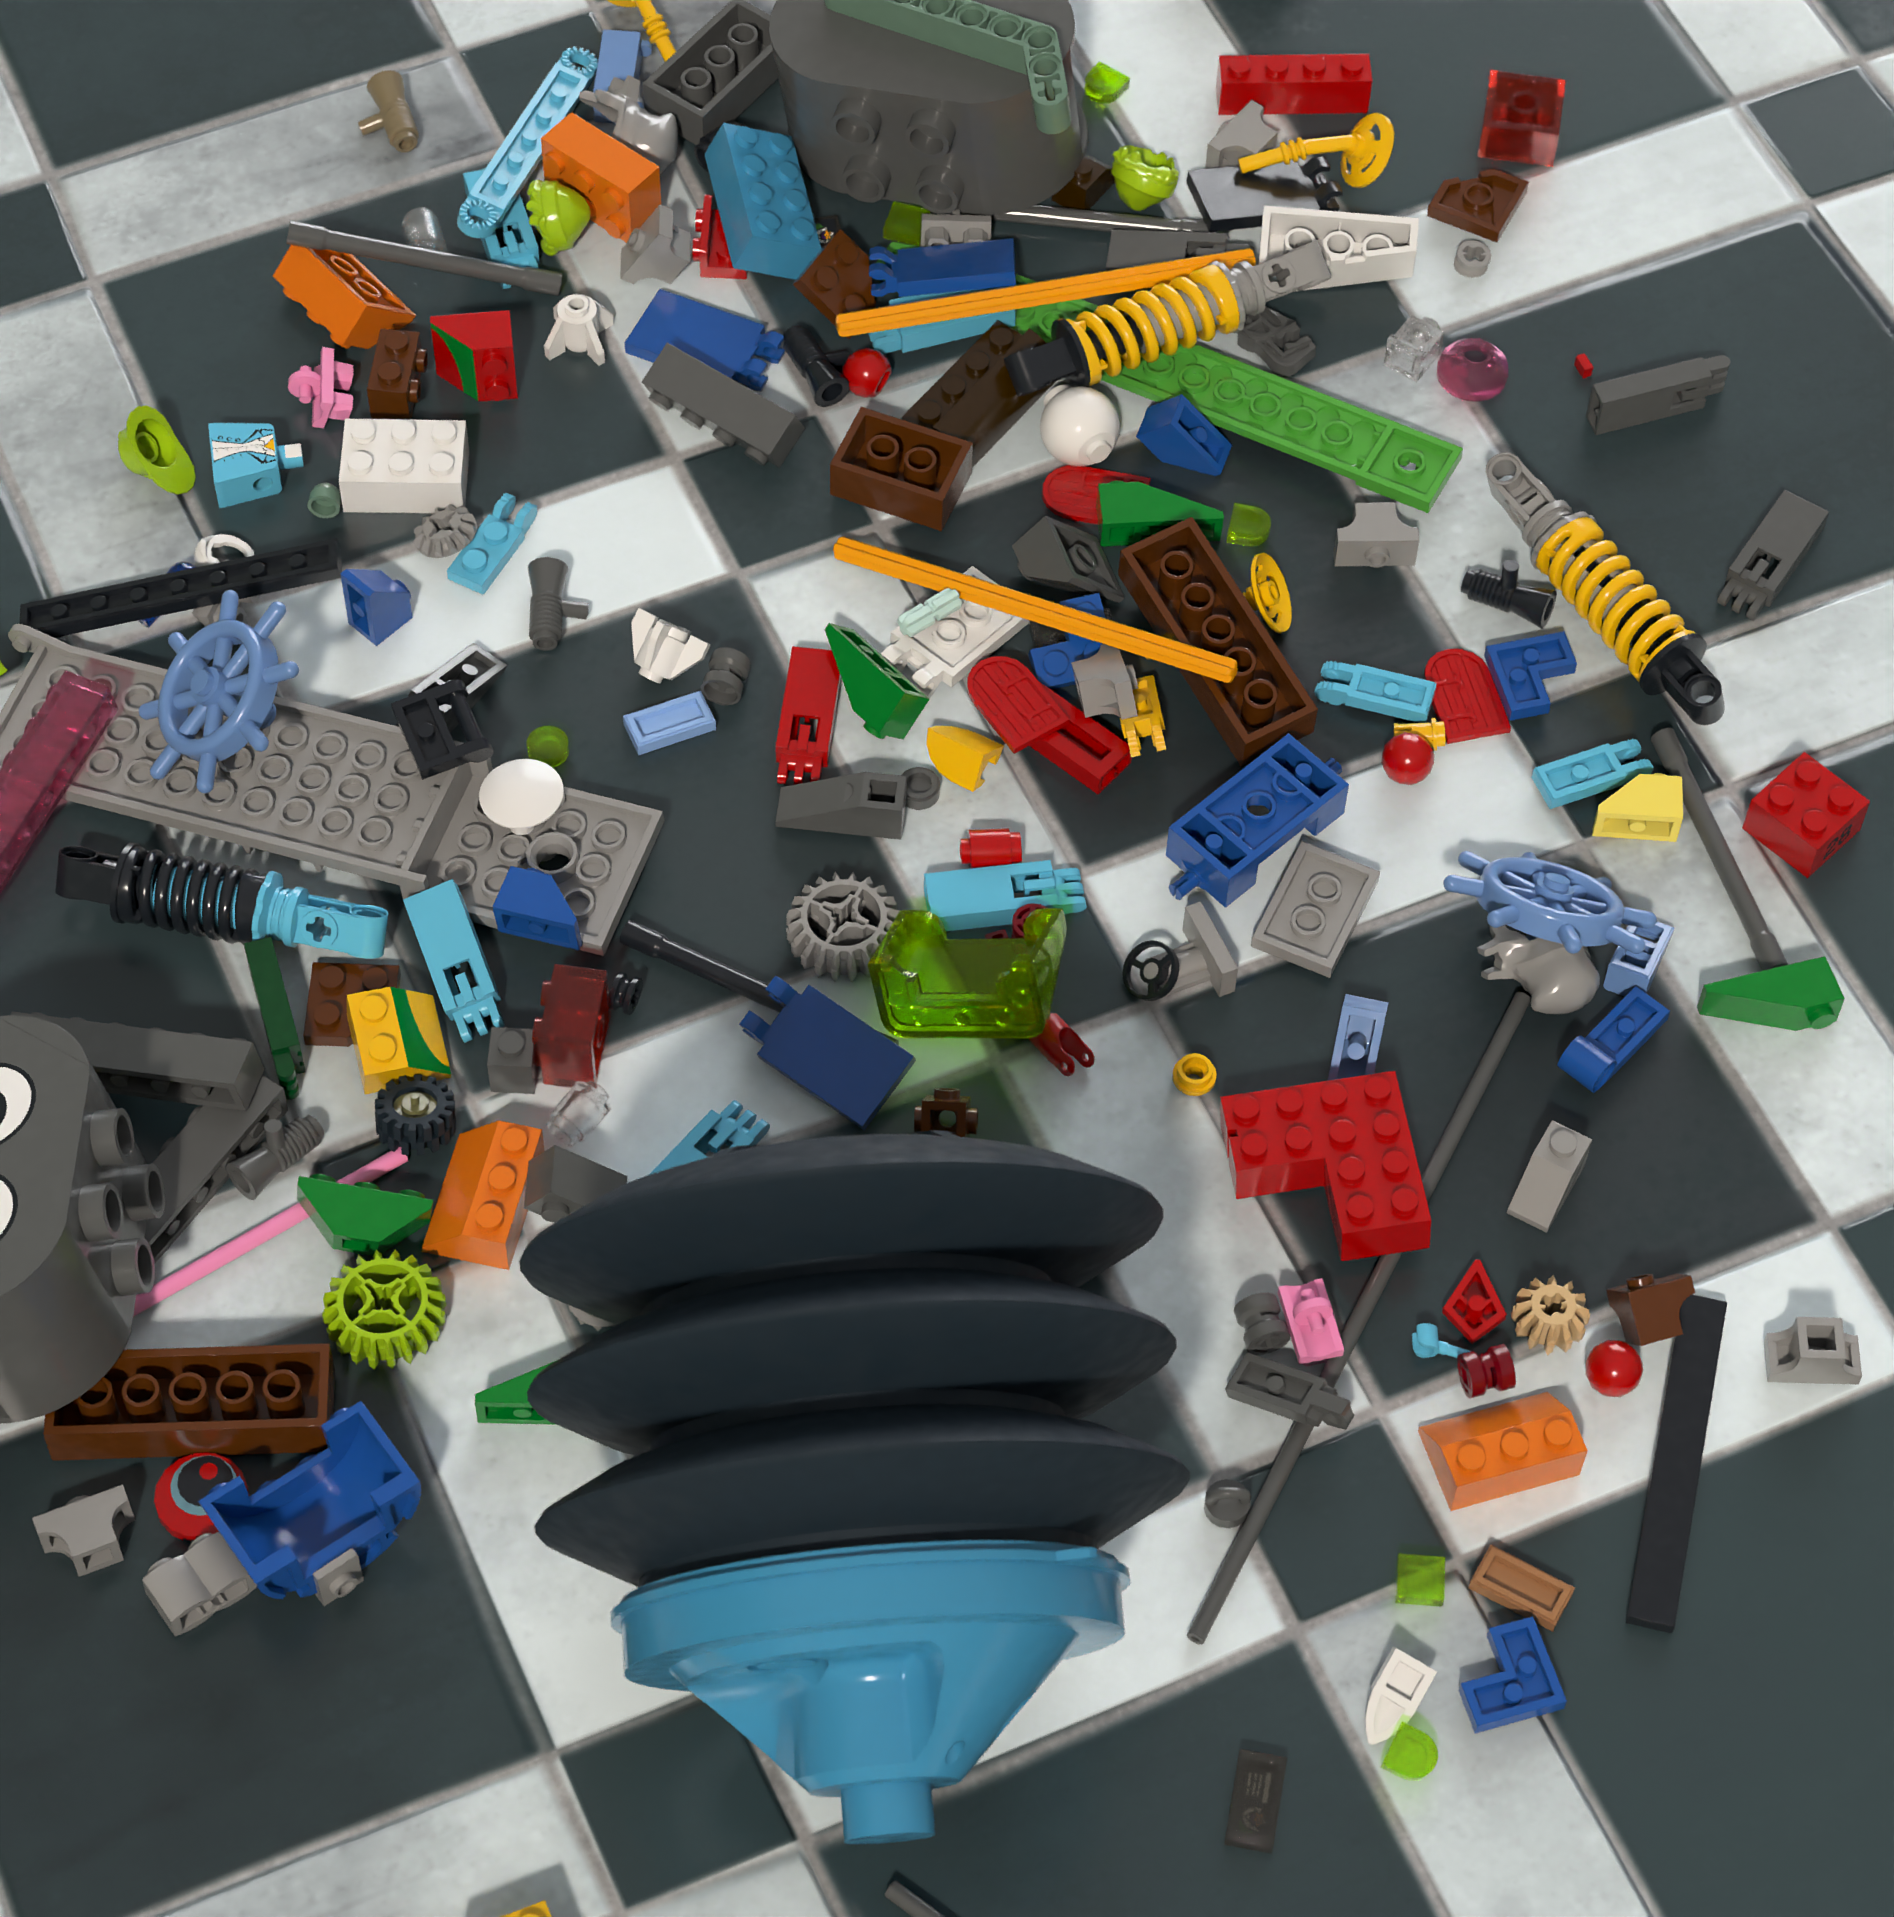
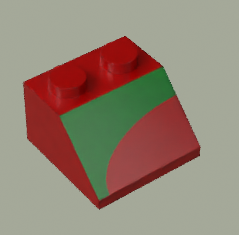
M510 310L430 316L436 373L438 376L478 402L518 399Z

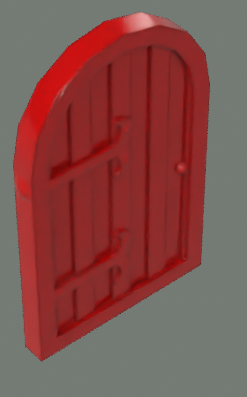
M1066 465L1056 468L1047 475L1043 483L1042 499L1046 507L1057 516L1098 525L1096 511L1098 484L1124 481L1141 482L1150 486L1151 478L1087 466Z
M1446 649L1436 653L1428 660L1424 671V680L1436 683L1432 706L1438 722L1444 721L1445 741L1447 744L1510 733V723L1492 675L1483 659L1467 650Z
M993 656L981 660L972 667L967 677V693L974 706L1014 754L1070 724L1068 716L1032 672L1020 661L1007 656Z

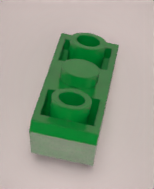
M312 1174L309 1178L299 1176L297 1183L298 1202L332 1249L374 1256L377 1249L382 1254L429 1224L431 1220L433 1199H427L424 1194L417 1191L401 1190L399 1193L382 1191L379 1186L368 1182H356L354 1185L337 1183L334 1178L323 1174Z

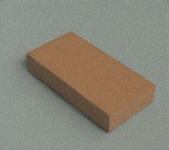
M1490 1545L1468 1587L1525 1618L1533 1616L1536 1624L1552 1632L1575 1590V1587L1493 1545Z

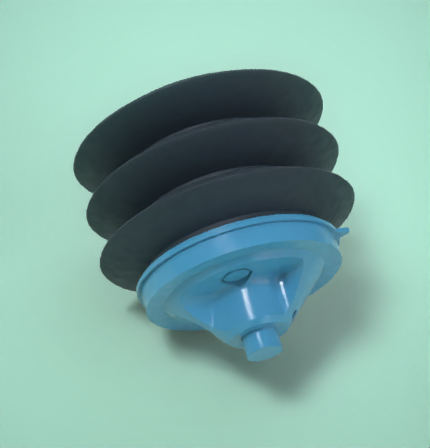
M929 1130L903 1134L837 1136L769 1145L735 1146L722 1149L708 1158L644 1176L602 1195L538 1233L528 1243L519 1260L520 1271L532 1287L542 1294L616 1325L545 1367L536 1375L527 1391L528 1402L540 1416L548 1421L614 1450L634 1455V1457L611 1467L546 1508L534 1526L535 1534L547 1547L639 1587L626 1594L610 1612L611 1627L616 1632L622 1634L624 1677L631 1682L648 1687L692 1692L747 1737L808 1793L820 1797H841L844 1843H892L934 1836L935 1824L932 1789L947 1787L961 1782L1062 1660L1103 1649L1118 1642L1125 1635L1121 1592L1130 1585L1129 1568L1123 1563L1118 1562V1559L1112 1554L1098 1550V1548L1180 1495L1190 1480V1471L1179 1458L1166 1451L1105 1426L1080 1419L1098 1411L1157 1373L1168 1364L1177 1348L1176 1338L1166 1325L1154 1317L1078 1287L1143 1247L1155 1236L1164 1217L1163 1208L1153 1194L1131 1180L1063 1154L1021 1144L958 1137L947 1131Z

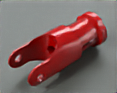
M1032 988L1020 992L1008 1004L1005 1010L1007 1017L1011 1021L1016 1020L1029 1034V1041L1063 1075L1071 1076L1075 1071L1074 1061L1069 1055L1073 1056L1083 1067L1089 1068L1093 1066L1095 1057L1092 1050L1057 1013L1051 1014L1038 1000V995Z

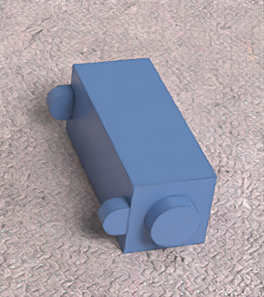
M603 30L594 93L598 89L608 91L613 77L625 81L627 76H632L639 80L642 56L646 57L652 53V44L649 41L641 40V32ZM638 101L639 106L643 108V104ZM594 108V122L616 124Z

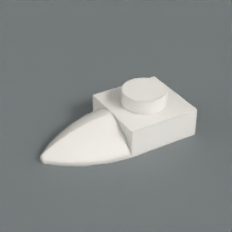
M1395 1647L1391 1649L1370 1687L1372 1692L1367 1703L1365 1730L1367 1741L1371 1745L1390 1738L1408 1723L1437 1673L1434 1669Z

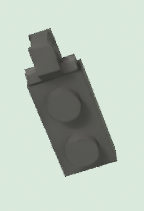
M1251 1353L1245 1354L1225 1388L1228 1398L1306 1425L1310 1424L1311 1426L1319 1427L1323 1421L1329 1426L1346 1430L1355 1416L1350 1406V1400L1337 1396V1390L1327 1385L1326 1379Z

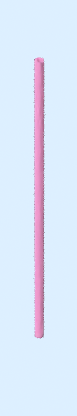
M398 1147L395 1152L392 1150L336 1182L354 1185L356 1182L371 1183L408 1162L407 1155L401 1154V1147ZM297 1203L153 1285L151 1292L136 1294L133 1317L309 1218V1215L301 1204Z

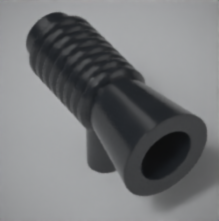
M799 325L787 329L783 334V348L801 375L807 380L815 403L820 407H829L840 402L849 391V381L834 367L845 364L850 355L849 351L843 349L824 353L808 329H803Z
M1504 561L1501 576L1491 572L1488 573V571H1483L1482 569L1476 571L1469 569L1466 572L1462 581L1461 592L1467 594L1469 600H1474L1481 604L1484 603V605H1489L1507 613L1511 611L1541 629L1546 626L1555 605L1557 592L1551 589L1520 585L1517 581L1519 563L1517 561Z

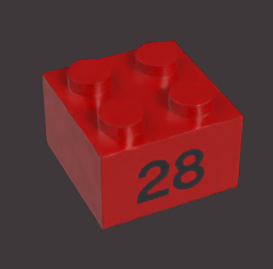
M1803 752L1751 799L1742 829L1806 878H1809L1861 830L1870 800L1806 752Z

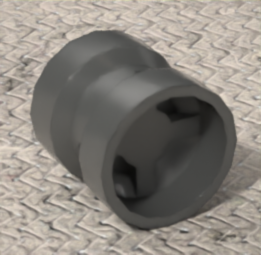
M728 647L718 648L711 655L709 661L710 672H707L703 678L701 692L707 699L716 704L734 705L741 699L744 690L742 681H745L749 675L751 661L743 652Z
M1266 1292L1248 1296L1234 1307L1237 1323L1245 1329L1243 1340L1247 1351L1251 1354L1263 1355L1274 1352L1285 1346L1290 1340V1333L1286 1323L1279 1319L1278 1315L1281 1308L1277 1297L1273 1293Z

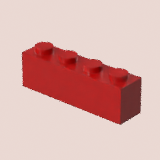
M1369 54L1219 56L1216 80L1218 115H1237L1251 100L1264 107L1263 115L1368 113L1372 88Z

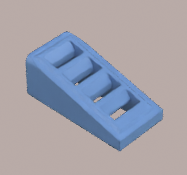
M1656 922L1652 928L1628 925L1627 931L1655 940L1658 943L1643 939L1645 941V949L1639 954H1634L1618 946L1606 972L1603 984L1606 990L1626 996L1637 986L1647 994L1674 932V927L1660 922Z

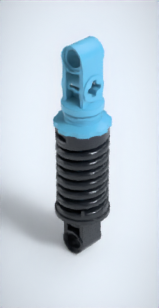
M134 842L128 843L120 856L97 852L82 846H66L59 849L55 893L68 899L88 900L110 905L111 918L116 923L140 924L144 922L148 927L155 928L160 926L166 931L176 930L181 934L192 933L196 937L201 938L207 936L215 941L223 939L230 944L237 942L243 944L271 937L272 941H283L285 946L293 948L297 947L298 944H304L316 948L344 952L354 957L365 959L379 958L384 955L389 914L386 909L375 905L355 904L334 898L310 895L307 888H285L282 874L275 871L260 875L258 871L252 868L245 871L237 865L228 868L225 863L218 862L213 865L207 859L197 862L192 856H186L181 859L177 853H169L165 856L158 849L147 851L139 843Z

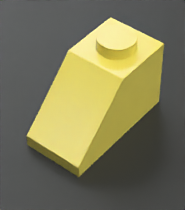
M1662 773L1639 774L1598 805L1592 828V836L1676 842L1683 821L1682 777L1667 776Z

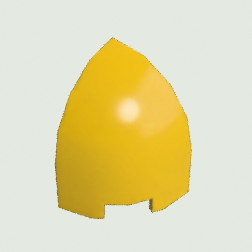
M954 726L929 727L927 731L926 744L930 759L939 773L951 782L972 792L985 782L981 779L982 772L988 762L994 765L997 764L1004 745L981 734Z

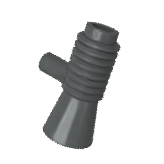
M542 557L531 561L528 565L532 597L530 598L529 638L533 641L535 648L548 651L556 648L557 642L562 638V618L570 617L586 620L588 603L563 600L561 596L568 574V566L559 559Z
M313 1116L297 1117L284 1128L278 1119H270L265 1122L266 1142L261 1144V1148L226 1165L228 1176L240 1193L250 1200H255L279 1172L286 1171L291 1165H294L319 1146V1139L324 1136V1130Z

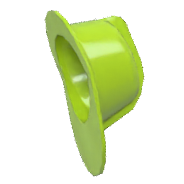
M147 405L138 406L132 410L128 416L126 428L118 434V452L122 462L131 472L152 479L156 485L167 492L177 495L187 493L194 486L196 478L194 466L174 435L168 421L158 410Z

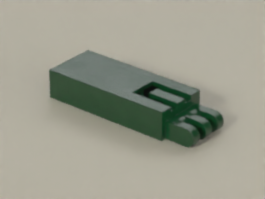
M271 937L243 944L279 1085L284 1088L286 1099L293 1100L299 1095L296 1075L306 1071Z

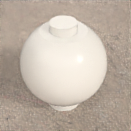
M1059 385L1049 391L1044 399L1045 408L1040 420L1041 438L1049 453L1058 461L1071 466H1089L1105 460L1117 442L1120 429L1118 413L1112 402L1101 392L1089 387L1070 388L1068 385Z

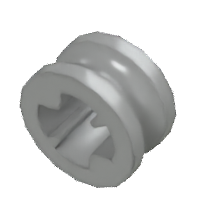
M1465 241L1457 249L1453 264L1454 268L1465 277H1479L1488 269L1491 252L1480 241ZM1474 257H1476V258L1479 259V261L1476 260V259H1474V260H1472L1471 262L1467 260V259H1472V258H1474Z

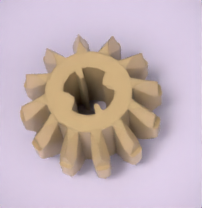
M1554 1275L1548 1279L1547 1285L1534 1278L1530 1282L1529 1289L1521 1288L1517 1293L1515 1300L1517 1304L1512 1308L1511 1318L1512 1321L1517 1323L1515 1328L1516 1337L1529 1336L1527 1343L1529 1350L1539 1343L1544 1345L1547 1356L1553 1352L1555 1345L1566 1353L1571 1349L1573 1341L1580 1342L1583 1339L1586 1331L1585 1325L1589 1322L1590 1313L1589 1309L1584 1308L1586 1303L1585 1293L1572 1294L1574 1287L1572 1281L1562 1287L1557 1285Z

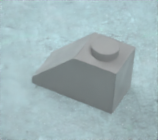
M1552 1120L1532 1154L1508 1207L1507 1214L1547 1233L1585 1167L1592 1139Z

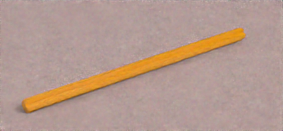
M1247 248L841 313L836 316L835 324L839 337H848L1153 288L1161 283L1168 285L1176 277L1183 276L1187 278L1192 271L1204 268L1210 262L1216 260L1226 265L1228 269H1231L1236 263L1241 261H1247L1252 266H1255L1256 258L1253 250Z
M842 536L838 538L833 546L834 557L837 560L938 592L946 588L955 589L960 594V599L1224 683H1231L1238 671L1235 659Z

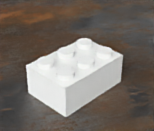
M345 419L339 473L343 512L434 513L435 508L443 511L450 504L456 509L465 506L469 463L466 420Z

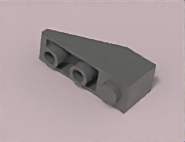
M861 772L781 787L775 827L901 840L906 811L907 776Z

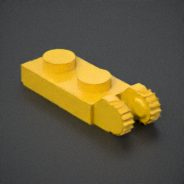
M1154 675L1137 678L1138 689L1133 690L1138 716L1123 720L1120 718L1124 739L1127 738L1131 757L1141 755L1139 737L1151 735L1153 745L1157 751L1166 750L1162 731L1165 730Z

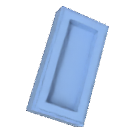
M701 690L623 716V725L638 756L716 730V721Z

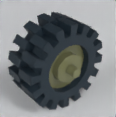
M414 1074V1081H408L405 1075L399 1077L398 1085L391 1080L386 1083V1090L381 1088L377 1093L378 1099H375L377 1135L379 1134L381 1143L385 1144L388 1142V1149L393 1152L398 1147H401V1154L409 1155L411 1149H417V1156L425 1155V1148L429 1147L432 1153L439 1150V1142L446 1146L450 1142V1136L454 1137L456 1131L454 1094L452 1090L448 1091V1085L443 1081L437 1085L436 1078L429 1076L425 1082L422 1081V1075Z

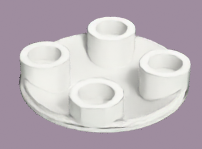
M517 759L501 764L486 776L480 787L479 801L484 814L492 822L502 827L510 828L516 835H526L532 832L535 826L547 821L564 804L565 795L561 777L551 766L534 759Z

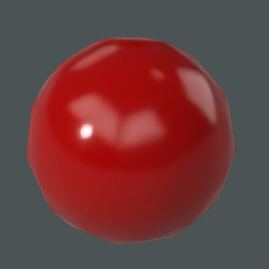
M870 348L859 349L850 354L843 366V376L849 381V390L854 395L865 398L876 397L880 394L891 374L889 359L879 350Z
M1404 732L1391 738L1385 744L1381 763L1390 779L1399 784L1413 785L1423 781L1431 773L1435 755L1427 739L1417 734Z
M1607 1340L1590 1351L1585 1364V1374L1591 1387L1602 1395L1622 1397L1632 1392L1639 1385L1643 1374V1362L1636 1349L1626 1342Z

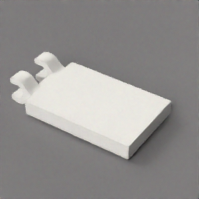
M973 566L963 573L997 584ZM961 599L962 606L959 610L940 621L935 619L933 625L913 637L903 635L899 626L891 632L890 643L893 645L888 646L881 655L900 672L904 670L908 662L918 670L913 674L911 680L917 683L916 687L930 698L941 681L953 687L970 673L972 667L981 660L988 658L1031 621Z

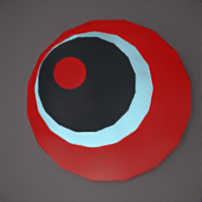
M194 1453L179 1458L164 1470L156 1484L154 1504L161 1525L173 1537L183 1540V1538L195 1540L203 1534L219 1532L201 1507L199 1500L207 1496L208 1492L216 1485L228 1483L238 1476L244 1481L249 1494L243 1472L232 1460L216 1453Z

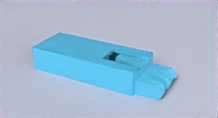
M485 169L463 173L467 197ZM519 193L497 227L503 228L504 243L507 246L500 247L495 231L491 236L481 238L488 261L518 267L539 268L538 245ZM474 216L475 222L479 221V224H481V221L485 223L484 219ZM511 225L512 231H508L507 226ZM501 283L503 289L511 288V285Z
M997 288L905 296L888 300V306ZM1015 310L868 333L871 342H873L874 350H879L882 354L902 350L905 353L984 334L997 320L1008 327H1014Z
M1051 860L925 873L924 895L931 933L1010 925L1017 909L1031 903L1041 904L1049 908L1055 920L1058 919L1060 914L1082 912L1087 908L1085 898L1082 897L1084 889L1082 883H1080V870L1077 868L1052 870ZM1041 891L1042 895L1030 896V892ZM1024 892V897L1014 898V893Z
M453 879L403 899L444 1012L451 1021L455 1020L463 1042L466 1043L473 1040L472 1032L468 1026L472 1022L475 1023L480 1036L489 1033L484 1019L486 1016H491V1021L495 1027H504L505 1023L497 1005V1002L501 1000L500 994L461 891ZM468 961L477 986L471 988L469 978L465 972L456 975L455 982L450 968L455 966L458 969L461 967V963Z
M736 1100L732 1101L720 1114L711 1109L650 1174L708 1158L706 1154L709 1151L716 1154L724 1143L729 1148L757 1145L769 1131L770 1124L761 1119L749 1130L755 1122L757 1115L750 1110H746L735 1120L743 1109V1105Z

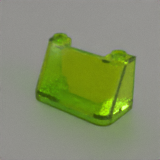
M1063 908L1034 910L1028 915L1023 924L1025 938L947 939L943 922L937 915L925 910H900L868 963L883 1026L889 1033L901 1038H1032L1042 1033L1050 1018L1067 936V925Z

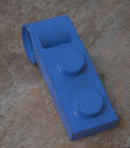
M1635 986L1585 1038L1580 1035L1569 1044L1561 1055L1557 1066L1592 1093H1595L1668 1020L1670 1010Z

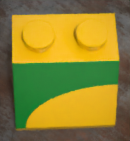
M385 987L347 995V1018L365 1095L379 1092L381 1088L386 1090V1083L391 1080L398 1085L399 1077L405 1075L408 1081H414V1074L422 1075V1081L425 1082L429 1076L435 1077L436 1081L451 1078L450 1066L433 995L395 987Z

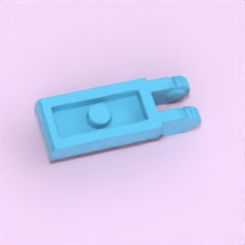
M509 493L503 494L501 499L495 504L492 515L488 514L477 529L472 541L462 549L447 569L448 579L482 595L485 594L525 540L524 535L535 521L538 512L537 506L529 502L525 503L523 508L517 513L514 524L508 523L506 520L515 507L516 498Z
M1326 661L1323 664L1320 673L1323 679L1327 681L1324 680L1317 683L1314 691L1315 696L1320 701L1329 702V704L1336 706L1345 703L1347 706L1409 721L1427 722L1436 691L1435 682L1357 663L1356 666L1342 662L1337 663L1336 661Z
M1632 738L1631 740L1628 739L1613 745L1607 743L1535 767L1531 778L1549 809H1553L1625 785V783L1630 782L1639 774H1651L1654 767L1650 760L1645 758L1621 765V763L1627 760L1634 759L1642 750L1638 740Z

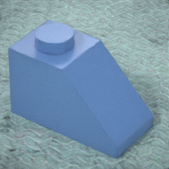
M1345 994L1328 1081L1374 1074L1388 1002Z

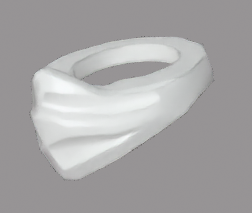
M232 535L208 536L201 539L196 546L194 564L196 567L220 563L218 559L211 555L213 547H234L239 549L245 557L253 556L254 551L246 542Z

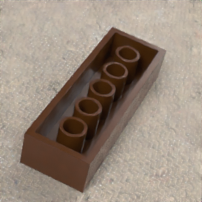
M1193 517L1120 551L1118 576L1156 635L1237 661L1238 671L1231 683H1224L1184 669H1178L1241 767L1250 764L1288 733L1296 740H1299L1314 732L1318 708Z
M330 1343L123 1350L111 1369L91 1389L71 1403L45 1415L43 1435L51 1459L56 1461L183 1457L194 1453L246 1455L322 1452L328 1446L321 1425L326 1423L334 1414L335 1366Z

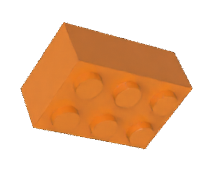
M572 112L541 138L544 181H559L561 185L569 187L582 195L590 206V220L604 228L612 237L619 238L627 243L632 231L635 228H640L654 210L661 205L659 166Z

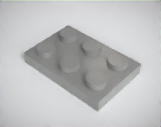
M1301 841L1252 936L1251 947L1330 978L1379 881L1380 871Z

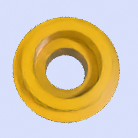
M1192 1053L1184 1056L1175 1064L1172 1079L1176 1088L1182 1093L1190 1096H1201L1208 1093L1214 1087L1217 1074L1214 1065L1206 1056ZM1195 1074L1200 1076L1201 1079H1190L1187 1076Z

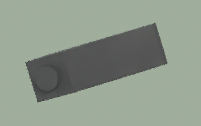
M473 643L411 689L408 697L452 680H462L468 691L466 699L472 709L503 674L507 665ZM444 704L439 706V709L451 733L459 723L451 705Z

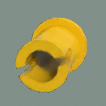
M1431 718V722L1393 723L1394 737L1404 732L1413 733L1427 739L1433 751H1437V747L1445 746L1444 721L1436 722V718Z

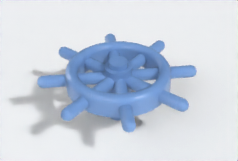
M227 590L222 595L218 622L202 628L189 640L179 632H174L169 636L168 643L176 652V656L163 680L159 699L142 704L138 711L140 717L145 720L158 717L161 732L168 743L150 768V775L154 779H163L181 754L199 762L196 787L199 792L206 794L211 792L214 787L217 762L231 757L248 742L254 750L259 752L265 751L268 748L269 740L260 728H267L275 719L276 706L273 704L278 682L292 679L299 673V667L293 661L278 663L276 649L268 638L286 613V607L282 602H273L253 628L236 620L239 596L235 591ZM241 644L231 658L232 646ZM213 659V665L209 667L207 664ZM249 664L248 673L241 675V673ZM195 707L188 716V708ZM223 715H224V716L228 717V719H227V720L224 722V724L222 725V720H223ZM204 725L203 738L194 739Z
M1463 851L1458 856L1459 864L1481 876L1480 880L1448 875L1443 882L1444 888L1449 892L1475 896L1482 908L1489 913L1487 922L1491 927L1498 928L1508 925L1526 933V937L1530 941L1541 938L1561 943L1565 950L1571 954L1578 953L1582 946H1601L1611 942L1634 954H1639L1645 949V941L1641 937L1621 928V924L1652 928L1657 922L1656 915L1650 911L1624 907L1621 899L1611 890L1612 883L1609 878L1599 877L1595 879L1573 868L1537 859L1536 855L1532 852H1526L1521 857H1507L1490 862L1470 851Z

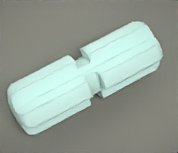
M946 588L924 602L925 606L920 603L900 615L897 623L901 633L913 637L933 625L935 619L940 621L959 610L962 606V601L959 598L960 594L958 591Z

